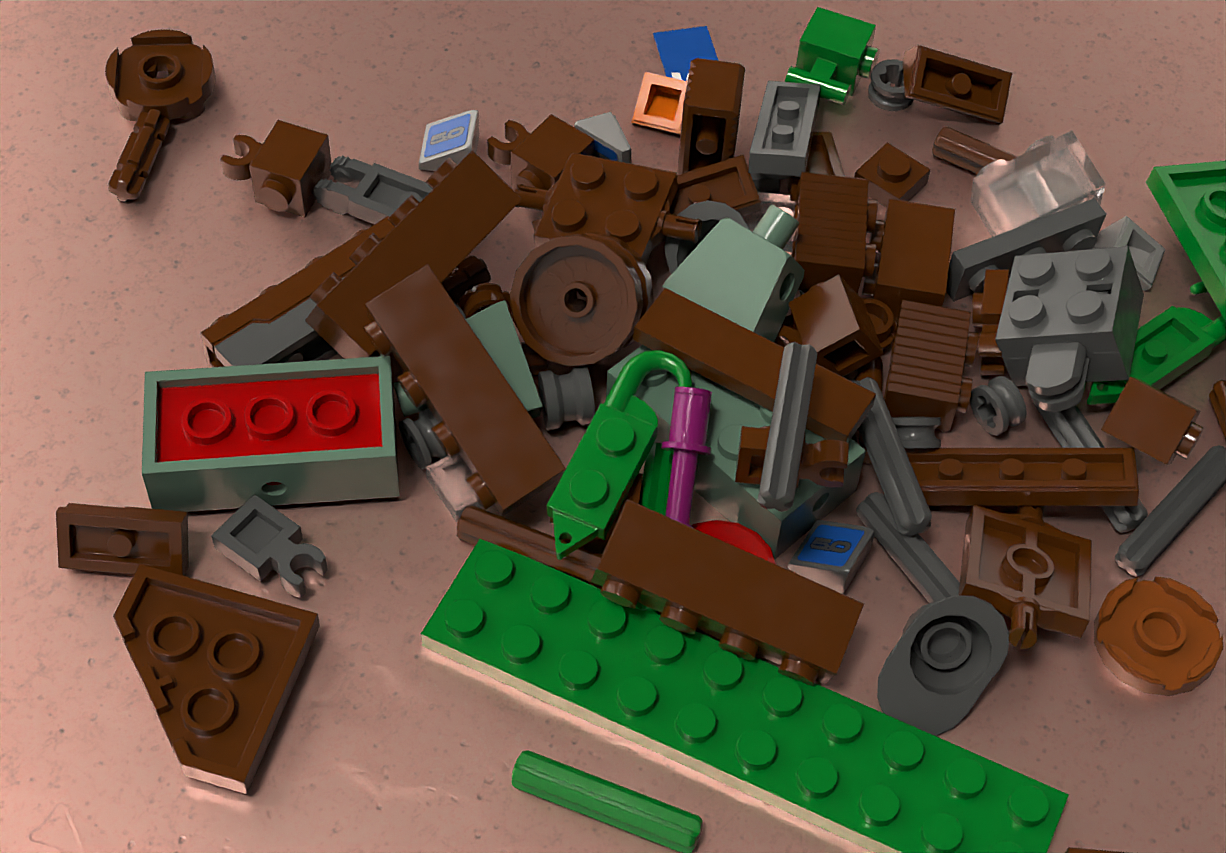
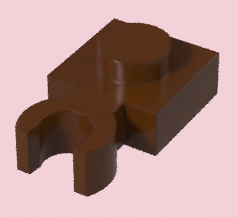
M986 270L983 293L973 294V326L982 327L978 343V356H982L981 375H1005L1006 365L1002 358V351L999 350L995 338L1009 283V270Z
M742 426L736 461L735 482L760 485L770 426L760 428ZM804 434L796 488H798L799 478L810 479L815 484L824 487H843L844 468L847 469L849 443L840 440H823L815 444L805 443Z

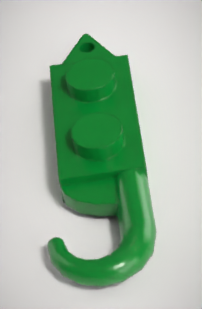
M1202 281L1190 287V292L1193 295L1209 293ZM1171 306L1138 328L1129 378L1136 377L1160 390L1208 357L1213 348L1226 340V322L1221 315L1215 320H1211L1204 314L1190 308ZM1128 380L1093 382L1087 404L1116 403Z
M652 350L644 351L632 357L620 371L604 404L600 403L546 505L548 516L553 518L556 557L558 560L563 559L596 537L605 540L657 438L658 418L654 410L645 401L635 396L645 376L651 371L666 370L677 378L678 387H692L691 372L684 361L673 353ZM563 539L571 540L568 544L561 543Z

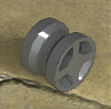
M586 366L573 367L569 374L556 375L551 370L539 372V397L543 406L542 416L546 430L559 429L564 422L577 421L582 426L589 425L595 415V404L588 368Z

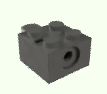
M1129 246L1039 253L1014 257L995 340L999 350L1002 351V358L1012 382L1016 386H1027L1030 396L1037 407L1053 412L1066 410L1081 401L1086 382L1129 380L1144 297Z

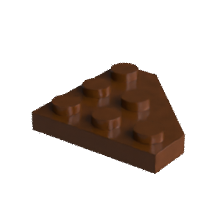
M139 564L113 618L184 776L247 794L320 627L318 613Z

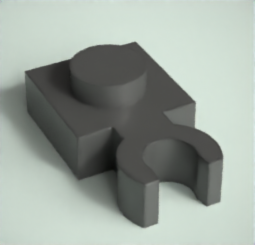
M255 494L211 535L216 550L260 582L272 570H275L280 575L283 588L289 594L296 597H302L306 593L304 580L294 573L298 568L304 566L311 567L321 575L328 571L326 557L318 547L306 543L299 544L303 540L301 527Z

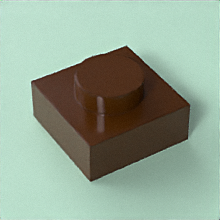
M887 142L855 172L854 178L869 179L868 196L887 208L889 198L910 201L927 184L931 169Z

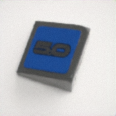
M816 520L788 563L787 569L844 594L870 553L875 531L865 526Z

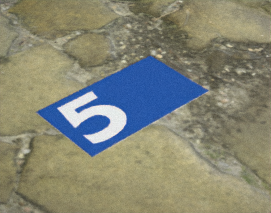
M707 26L653 33L666 77L688 81L692 60L701 58L719 61Z

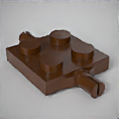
M571 152L559 180L549 190L526 186L520 183L517 185V189H515V192L522 198L515 207L543 212L533 235L536 248L552 238L599 232L620 238L640 255L646 266L652 250L665 236L697 243L702 230L701 219L670 214V206L678 189L677 172Z
M973 505L965 526L959 595L975 596L989 602L1000 614L1010 617L1009 641L1014 647H1017L1020 638V649L1033 647L1037 643V626L1045 630L1057 631L1081 639L1090 622L1092 540L1063 532L1044 522V506H1018V514H1007Z

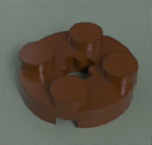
M152 30L140 33L131 38L133 46L125 49L121 54H119L117 47L109 56L105 68L109 92L113 101L119 106L121 115L129 121H137L141 112L149 113L152 108L160 110L161 115L169 120L176 118L194 119L204 112L205 101L211 96L215 87V71L210 51L204 45L202 50L201 47L193 44L192 37L181 31ZM159 71H168L169 76L155 79Z

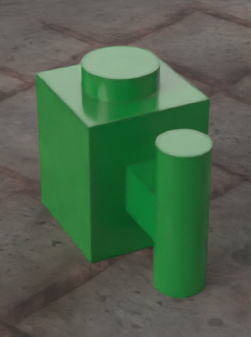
M817 7L799 41L796 67L790 66L785 82L821 84L820 98L845 105L848 96H853L861 78H871V72L877 63L879 49L872 47L876 25Z

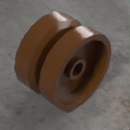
M599 232L552 238L531 250L516 270L510 292L513 322L524 342L544 359L566 366L594 364L633 344L634 327L654 302L651 275L640 255L620 238ZM578 289L585 292L587 304L585 300L577 299Z

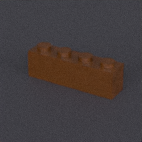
M473 150L458 165L449 157L426 181L433 190L421 202L413 195L405 200L388 219L395 227L382 240L374 233L371 234L349 257L356 266L343 279L333 272L309 297L317 305L305 319V322L344 359L370 357L376 350L363 329V326L371 322L367 316L365 305L367 302L426 265L430 266L440 283H442L522 200Z
M429 265L424 266L365 304L367 316L371 321L363 326L366 335L382 358L390 353L393 354L404 371L403 374L397 377L399 384L416 408L426 403L438 421V424L431 428L432 433L450 459L460 454L473 473L465 481L484 510L494 505L503 517L562 477L566 469Z
M628 499L591 579V582L602 586L601 595L616 604L628 608H636L637 604L641 603L661 612L660 621L675 630L687 634H695L697 629L720 638L718 645L723 650L732 652L737 657L746 660H754L756 655L779 664L778 673L810 686H814L815 681L824 684L837 675L864 603Z

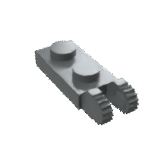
M342 155L335 158L329 169L334 180L338 182L335 183L332 180H327V178L325 180L321 179L313 188L312 194H314L317 203H320L322 207L324 206L328 210L332 209L333 212L340 215L349 213V215L376 224L387 216L390 217L411 195L421 202L433 189L424 181L374 163L370 165Z

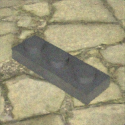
M768 80L749 152V173H761L771 179L783 180L793 176L800 177L801 171H806L819 108L821 84Z
M1093 198L954 251L949 263L946 292L953 302L974 293H983L986 270H1009L1010 275L1015 256L1092 249L1097 242V235L1107 214L1096 199Z

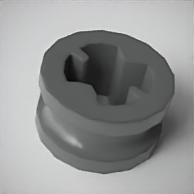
M888 59L874 66L871 72L868 96L871 102L878 108L886 111H900L912 104L913 99L905 97L903 61Z
M997 376L989 381L988 386L980 385L971 391L970 405L973 414L983 429L991 435L998 436L1005 432L1008 426L1015 427L1025 421L1027 413L1023 396L1016 385L1005 376Z
M428 408L419 412V419L417 421L406 418L399 422L400 433L408 453L422 470L431 466L433 457H438L441 460L448 458L431 431V428L438 424V421Z
M892 417L904 448H941V440L937 439L934 433L936 427L941 425V417Z

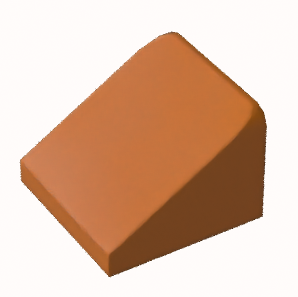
M645 72L631 123L681 135L683 101L687 81Z

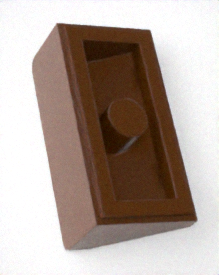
M917 45L904 52L903 76L905 97L992 123H1003L1012 78L1011 72L921 45Z

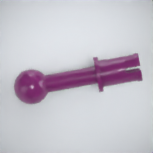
M675 387L669 440L662 442L661 449L673 452L665 516L692 527L690 525L698 455H711V448L706 446L712 392L693 387Z

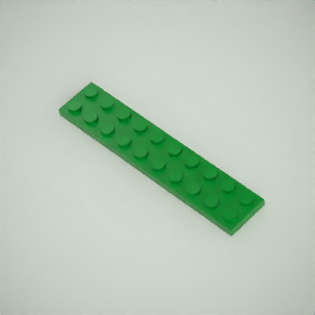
M479 539L421 633L422 646L875 853H1047L1069 794L816 683L814 686H810L778 673L779 667L757 657L754 660L739 658L734 653L720 648L718 645L720 641L696 631L695 634H687L675 630L661 622L659 614L633 610L616 604L601 595V589L482 539Z

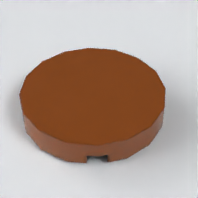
M1155 576L1153 581L1143 580L1137 582L1138 577L1123 581L1107 594L1094 621V644L1103 664L1121 682L1143 693L1172 696L1194 690L1209 678L1223 650V634L1220 638V631L1216 625L1219 619L1213 607L1194 589L1171 578Z

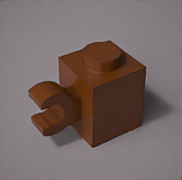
M552 114L532 133H529L522 124L508 120L505 123V139L510 143L500 142L492 136L487 139L489 158L501 165H511V188L514 191L519 183L546 190L552 188L559 180L571 152L594 157L595 139Z
M277 120L263 144L247 135H235L233 139L235 154L242 158L223 155L220 159L223 174L230 179L239 181L251 178L256 203L265 205L274 211H285L306 217L316 200L314 194H312L313 188L321 179L325 180V178L328 180L331 175L329 169L332 163L328 135L281 120Z
M839 274L828 281L812 286L808 292L788 302L798 330L788 326H781L774 343L782 347L792 342L800 345L810 344L818 353L816 364L842 377L884 355L864 300Z
M1130 377L1101 430L1168 465L1172 464L1176 455L1184 459L1188 458L1199 440L1204 427L1195 423L1201 412L1200 410L1136 377Z

